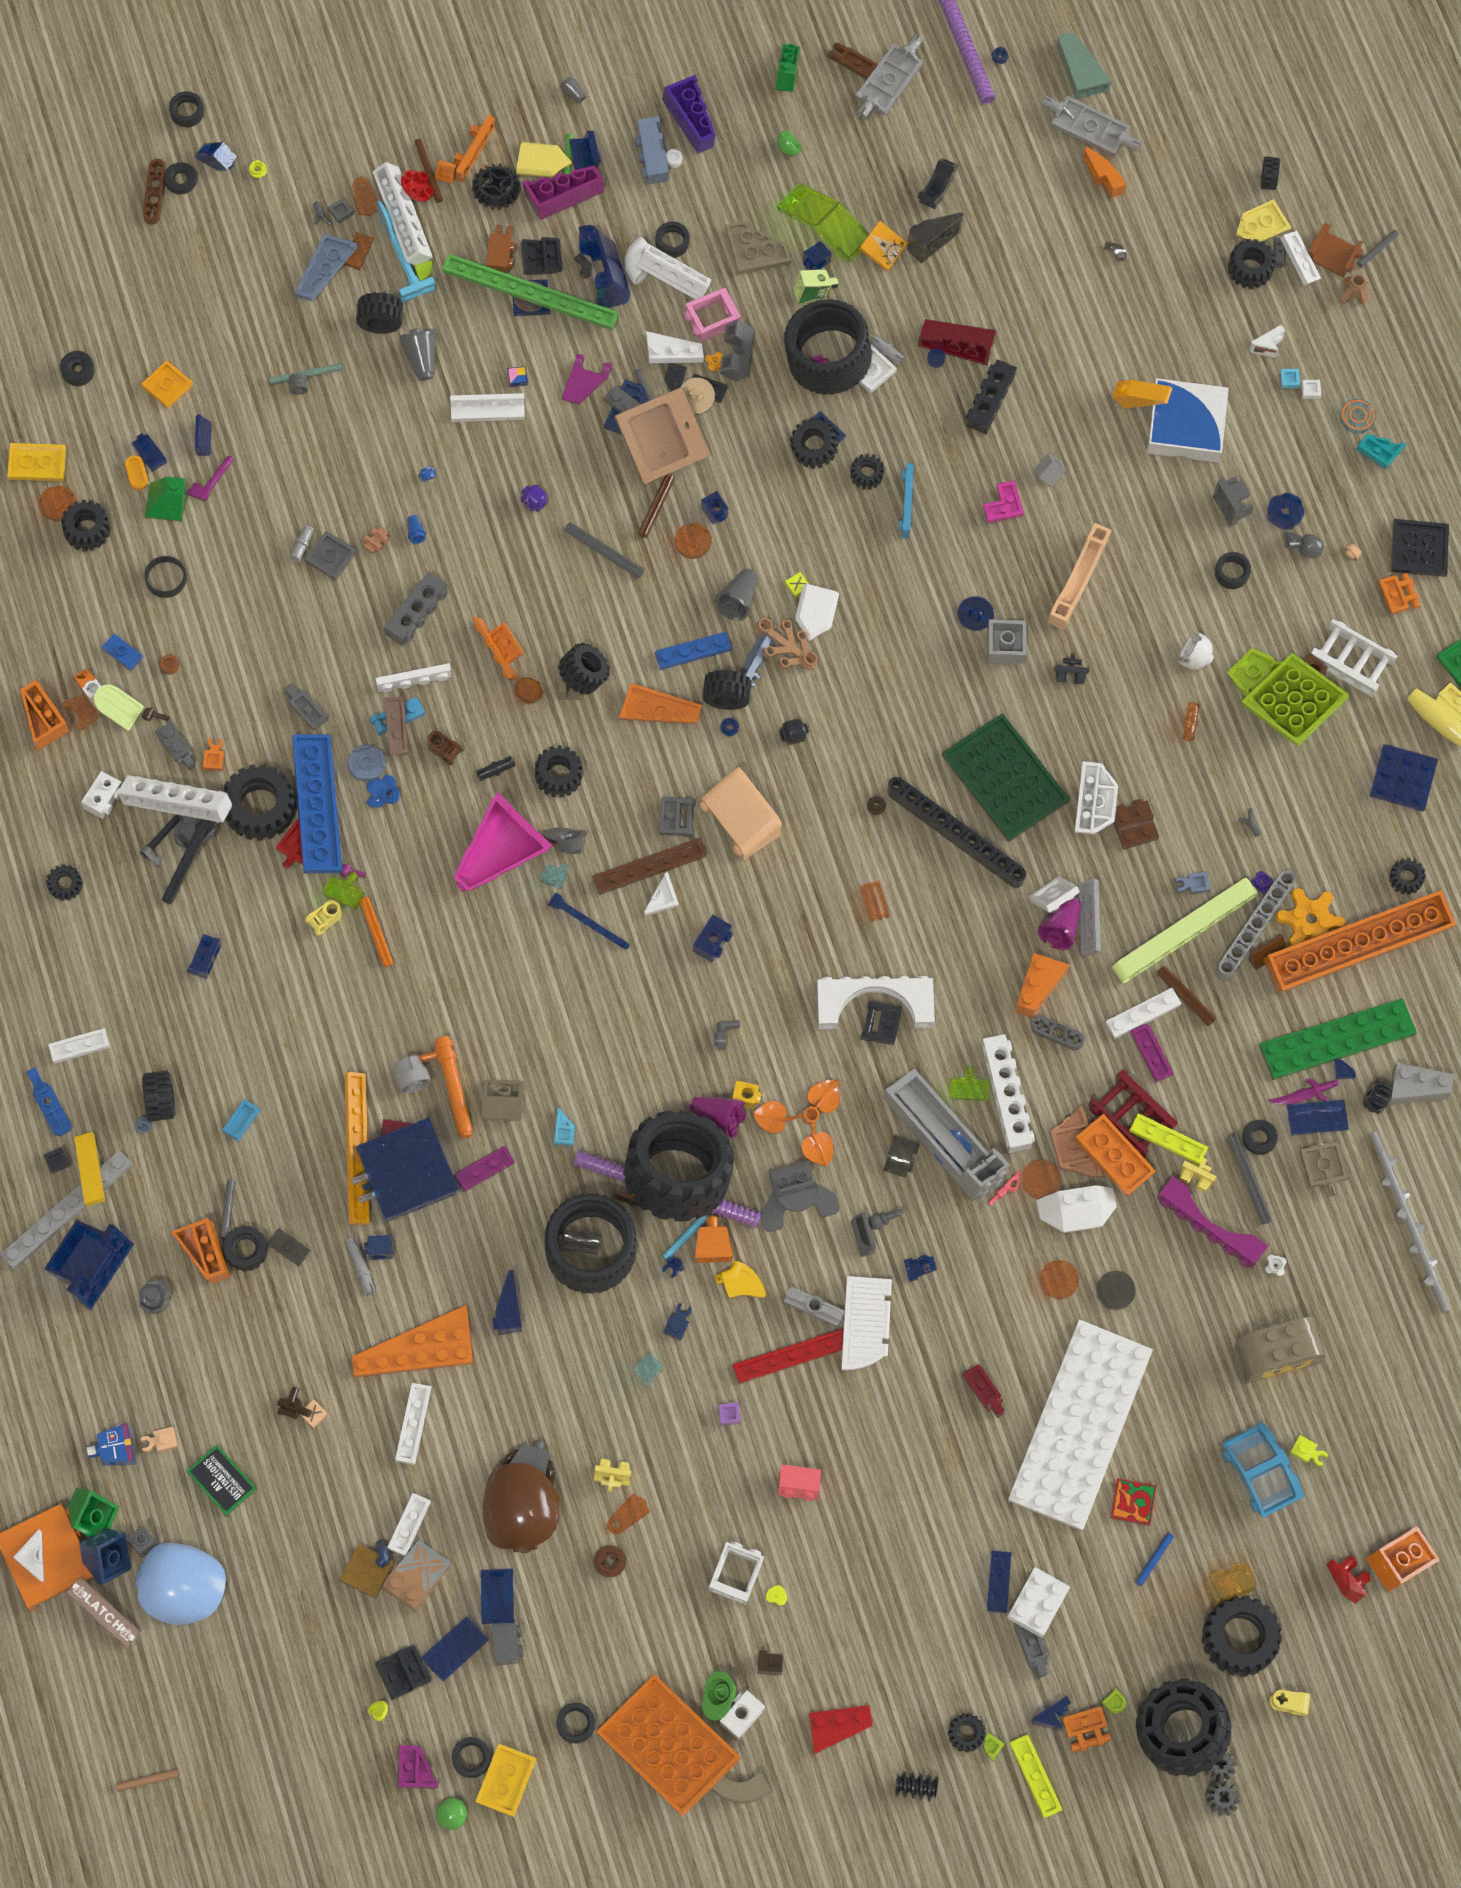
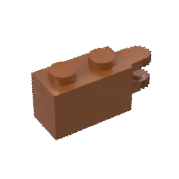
M496 225L495 233H490L486 267L507 274L509 269H512L513 258H510L515 250V242H512L511 235L512 226H507L506 234H500V225Z

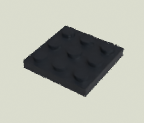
M1394 519L1391 572L1446 577L1448 574L1449 524Z

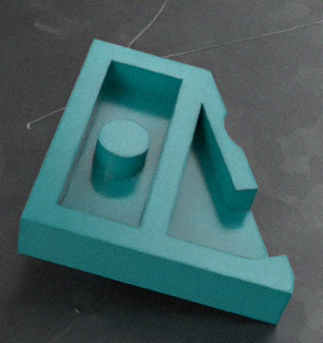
M1367 434L1356 450L1386 470L1403 451L1406 444L1403 442L1400 444L1391 443L1390 439L1378 438L1377 436Z

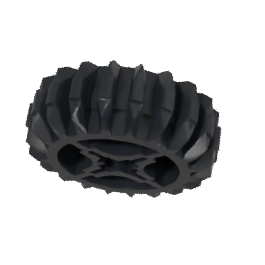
M493 163L492 167L486 165L485 170L480 168L479 173H475V179L472 180V192L474 193V198L478 199V203H483L485 208L490 206L491 210L494 207L500 210L501 206L507 208L508 204L513 205V200H517L520 193V181L514 170H509L508 165L503 168L501 163L498 166H495ZM507 187H510L509 190L503 194V191L507 190Z

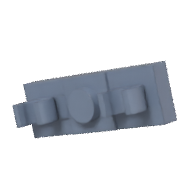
M767 634L758 636L740 670V673L750 678L751 688L756 686L752 682V677L755 680L760 678L759 674L754 672L763 663V650L767 646L776 647L775 643L770 642L772 638Z

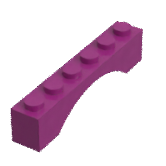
M1172 1176L1158 1195L1157 1200H1159L1161 1206L1166 1209L1170 1208L1179 1219L1189 1222L1195 1231L1204 1233L1210 1242L1219 1244L1223 1247L1222 1249L1230 1256L1234 1255L1239 1259L1240 1264L1245 1267L1249 1266L1252 1269L1268 1248L1267 1244L1253 1234L1232 1233L1211 1223L1196 1207L1189 1187L1174 1176Z

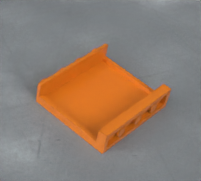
M62 1504L0 1533V1550L30 1612L37 1609V1605L67 1591L79 1577L85 1582L92 1578L96 1580L82 1563L80 1541L78 1539L81 1534L71 1527L68 1507L64 1509ZM38 1529L42 1531L43 1582H40L13 1558Z

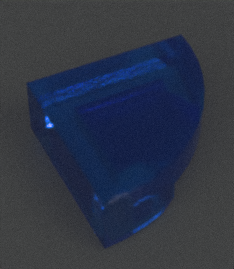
M1340 1059L1334 1060L1336 1080L1356 1078L1354 1069L1345 1061Z

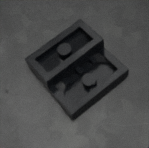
M559 238L522 239L523 275L553 274L562 271Z
M415 1644L375 1663L391 1701L431 1682Z

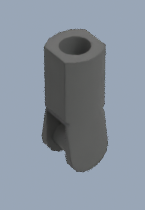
M1274 236L1273 251L1275 253L1274 257H1276L1274 267L1283 268L1286 266V249L1281 239Z

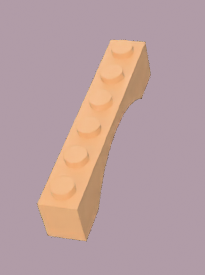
M1097 523L1094 524L1078 561L1050 613L1048 624L1065 631L1110 539L1112 530Z

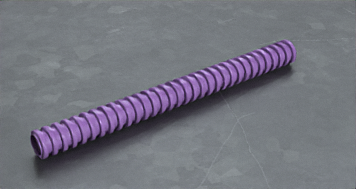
M938 0L950 30H952L953 37L965 62L980 103H991L995 99V95L974 48L961 12L957 7L956 0Z
M582 1150L577 1152L574 1166L585 1167L587 1171L590 1169L591 1172L594 1173L596 1171L599 1175L600 1173L603 1176L608 1175L610 1179L613 1177L614 1180L617 1181L619 1179L622 1183L625 1180L623 1164L620 1163L618 1165L615 1161L612 1163L611 1160L600 1159V1156L597 1155L595 1157L594 1154L591 1153L589 1155L588 1152L583 1153ZM725 1199L716 1209L712 1210L714 1215L717 1213L720 1217L723 1215L724 1218L735 1219L737 1223L740 1221L741 1224L744 1225L746 1223L747 1226L750 1227L752 1225L753 1228L758 1227L762 1215L760 1211L756 1213L754 1209L751 1211L748 1207L745 1209L742 1205L740 1207L736 1203L733 1205L731 1201L728 1203Z

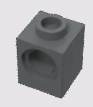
M144 1526L127 1538L141 1558L145 1557L151 1549L157 1546L156 1541Z

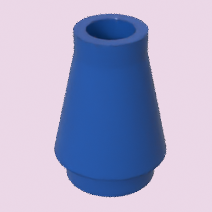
M416 515L409 516L407 518L408 539L413 544L422 543L425 540L426 532Z

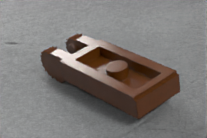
M837 42L833 45V48L842 55L831 50L827 53L829 59L838 62L866 80L878 65L855 50Z

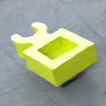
M1301 1435L1290 1454L1306 1463L1312 1459L1317 1467L1323 1466V1463L1318 1460V1456L1324 1458L1328 1456L1325 1451H1316L1317 1444Z

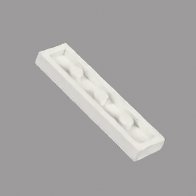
M450 663L376 678L378 692H390L396 688L406 689L416 684L426 685L431 681H445L452 677Z
M1170 988L1107 1020L1105 1025L1115 1040L1131 1032V1030L1180 1007L1182 1003L1173 988Z
M416 1383L411 1385L395 1458L396 1462L416 1464L432 1386Z

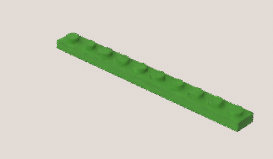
M448 254L442 268L443 273L609 330H613L619 316L617 311Z

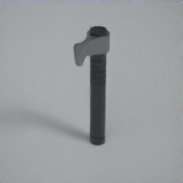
M175 814L151 842L140 850V855L148 858L156 867L160 865L163 858L156 857L153 850L181 820L178 814Z

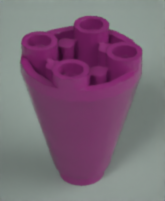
M694 1097L690 1104L691 1112L696 1113L698 1117L702 1118V1116H705L713 1121L717 1129L721 1128L727 1137L735 1138L739 1124L743 1123L746 1118V1112L743 1111L744 1102L739 1099Z

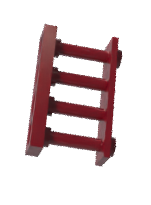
M1122 1069L1115 1079L1117 1085L1099 1102L1092 1098L1088 1104L1089 1110L1095 1116L1100 1117L1104 1114L1145 1159L1149 1152L1146 1147L1151 1142L1145 1139L1139 1142L1132 1136L1133 1133L1129 1132L1132 1124L1125 1129L1118 1120L1135 1104H1140L1144 1108V1112L1141 1115L1147 1118L1154 1117L1161 1125L1175 1130L1178 1122ZM1122 1090H1126L1130 1094V1099L1111 1115L1104 1107Z

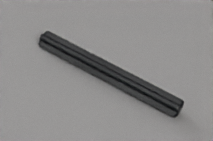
M200 820L162 897L163 902L170 905L173 903L212 821Z

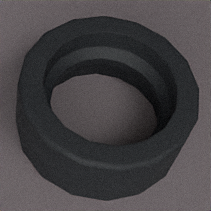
M183 91L177 93L169 103L172 121L181 127L195 126L201 122L204 116L202 100L193 92ZM190 102L197 106V111L191 116H181L177 114L176 108L182 103Z
M670 221L662 224L656 231V248L673 258L682 256L689 248L690 235L688 229L679 222ZM675 232L683 237V243L677 247H668L663 244L662 236L666 233Z
M1229 552L1222 555L1215 567L1217 582L1227 589L1241 588L1247 583L1251 573L1249 560L1238 552ZM1228 562L1239 564L1244 570L1242 577L1239 579L1226 577L1222 572L1223 565Z
M571 1703L560 1710L557 1716L556 1727L559 1735L565 1741L578 1744L591 1737L595 1729V1718L588 1706L582 1703ZM573 1711L583 1713L588 1720L586 1730L579 1735H572L564 1728L566 1715Z
M474 1737L464 1738L459 1741L453 1748L451 1757L453 1767L457 1773L466 1778H476L484 1774L490 1766L491 1760L488 1746L484 1741ZM471 1745L478 1747L483 1753L482 1764L473 1770L464 1768L459 1761L462 1749Z

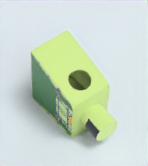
M826 270L800 271L793 287L797 304L826 298L829 289L838 288V280L836 277L829 278Z

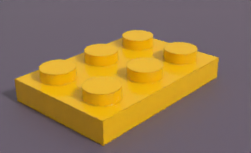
M10 443L8 480L64 481L66 445Z
M498 1743L475 1802L514 1818L537 1758Z

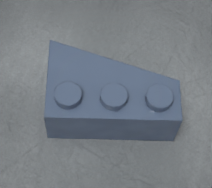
M659 116L638 119L637 136H635L636 147L640 148V152H638L639 162H643L644 166L641 167L642 176L646 178L647 185L669 181L666 153L662 144L663 137L659 130Z

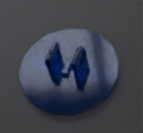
M979 596L964 599L959 605L957 611L958 620L966 629L981 631L988 627L989 620H993L994 608L985 598Z

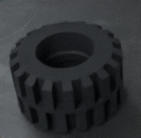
M1246 239V242L1242 240L1239 242V245H1235L1231 252L1228 263V273L1231 274L1230 278L1236 280L1235 283L1237 285L1241 284L1243 288L1248 286L1249 289H1253L1254 286L1260 288L1261 284H1267L1275 266L1276 257H1274V251H1270L1271 247L1269 245L1266 246L1264 241L1258 242V239H1254V241ZM1254 260L1260 267L1250 268L1243 261Z
M373 292L362 295L358 299L357 325L365 331L372 333L388 334L396 332L402 326L403 303L396 296L387 293Z
M809 418L810 421L806 422L805 419L802 421V425L799 423L796 425L797 430L793 429L792 431L793 437H790V446L797 461L805 467L809 465L811 469H815V466L822 468L824 463L827 466L830 464L828 460L831 459L833 461L835 458L834 454H837L838 441L835 432L826 421L822 422L818 418L817 421H814V418ZM812 436L824 438L823 446L816 451H808L804 448L806 440Z
M81 500V503L73 502L74 506L69 505L67 507L68 511L64 510V517H61V526L66 541H68L70 546L74 545L76 550L81 548L82 551H86V549L93 551L94 547L100 548L101 543L105 544L107 541L106 537L109 538L110 524L105 509L101 508L98 503L94 505V502L91 500L89 502ZM85 520L96 523L92 529L87 531L76 529L77 525Z
M578 643L573 646L560 659V664L558 665L559 674L563 677V682H566L567 686L576 693L579 692L583 695L595 692L610 675V666L607 664L608 661L604 658V654L600 653L596 647H592L590 644L586 645L585 643Z
M711 671L705 675L703 701L718 709H742L749 704L751 680L745 674L737 671Z
M558 745V748L554 749V746H551L549 751L545 749L543 750V755L539 754L538 761L535 762L536 783L539 784V789H544L546 795L551 793V797L559 795L560 798L564 797V794L569 796L571 791L575 792L577 790V785L580 786L582 779V763L574 750L570 752L569 747L562 749V746ZM562 765L570 772L565 777L555 778L549 775L548 770L553 766Z
M168 1070L144 1073L142 1087L148 1120L153 1122L174 1119L175 1101L170 1073Z

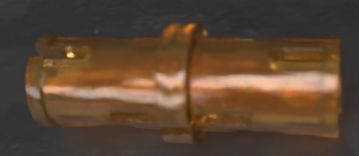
M1188 703L1182 737L1185 741H1194L1196 726L1199 724L1198 712L1200 705L1198 703Z

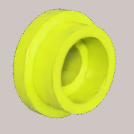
M256 160L249 166V173L254 178H262L267 173V167L262 161Z

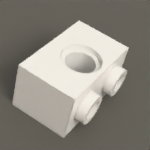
M748 1690L744 1694L740 1692L733 1700L734 1706L720 1720V1725L737 1740L763 1713L766 1707ZM743 1709L746 1711L747 1716L739 1719L736 1717L735 1712Z

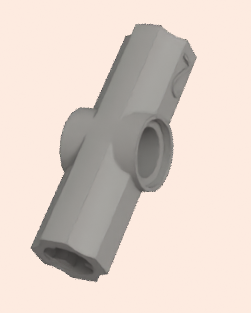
M792 1286L784 1300L785 1304L805 1312L809 1317L818 1318L836 1327L839 1326L845 1313L844 1310L824 1302L820 1297L811 1296ZM816 1303L820 1308L814 1311L810 1309L809 1305Z

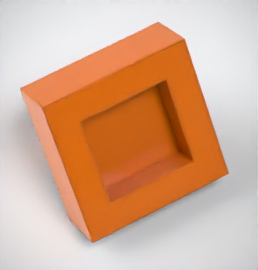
M439 160L435 179L453 183L457 165Z

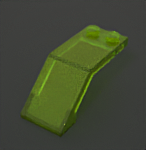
M800 182L777 205L778 211L815 229L835 250L837 257L849 263L861 252L859 248L869 235L865 228L839 201Z

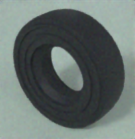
M177 162L166 169L164 182L172 193L186 194L194 189L197 176L192 166L187 163ZM178 173H184L187 176L186 182L182 184L176 183L173 178Z
M1255 1120L1245 1127L1242 1140L1249 1152L1256 1155H1265L1276 1146L1278 1135L1275 1127L1268 1121ZM1256 1131L1265 1132L1267 1135L1266 1143L1257 1144L1254 1142L1253 1133Z

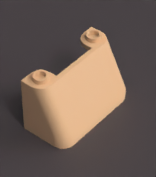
M739 767L729 772L700 798L699 806L704 813H713L733 839V851L737 856H741L743 860L781 836L782 823L779 817Z

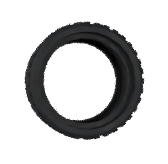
M822 299L804 305L789 319L786 331L784 332V343L789 369L800 386L802 385L803 388L817 394L833 395L848 391L850 388L852 389L864 379L871 366L872 352L866 320L856 308L840 300ZM824 331H840L848 334L856 341L855 347L845 358L832 363H815L800 353L804 343L810 337Z
M597 1193L580 1194L561 1203L559 1208H556L551 1214L550 1221L547 1222L545 1229V1255L552 1274H555V1278L561 1284L567 1285V1288L576 1292L582 1291V1293H601L620 1284L622 1279H625L631 1271V1266H633L636 1256V1229L626 1209L619 1202H615L613 1198H609L606 1195L601 1196ZM585 1217H597L611 1223L619 1231L623 1240V1248L617 1259L610 1265L598 1270H583L569 1264L559 1251L558 1241L560 1235L570 1223Z

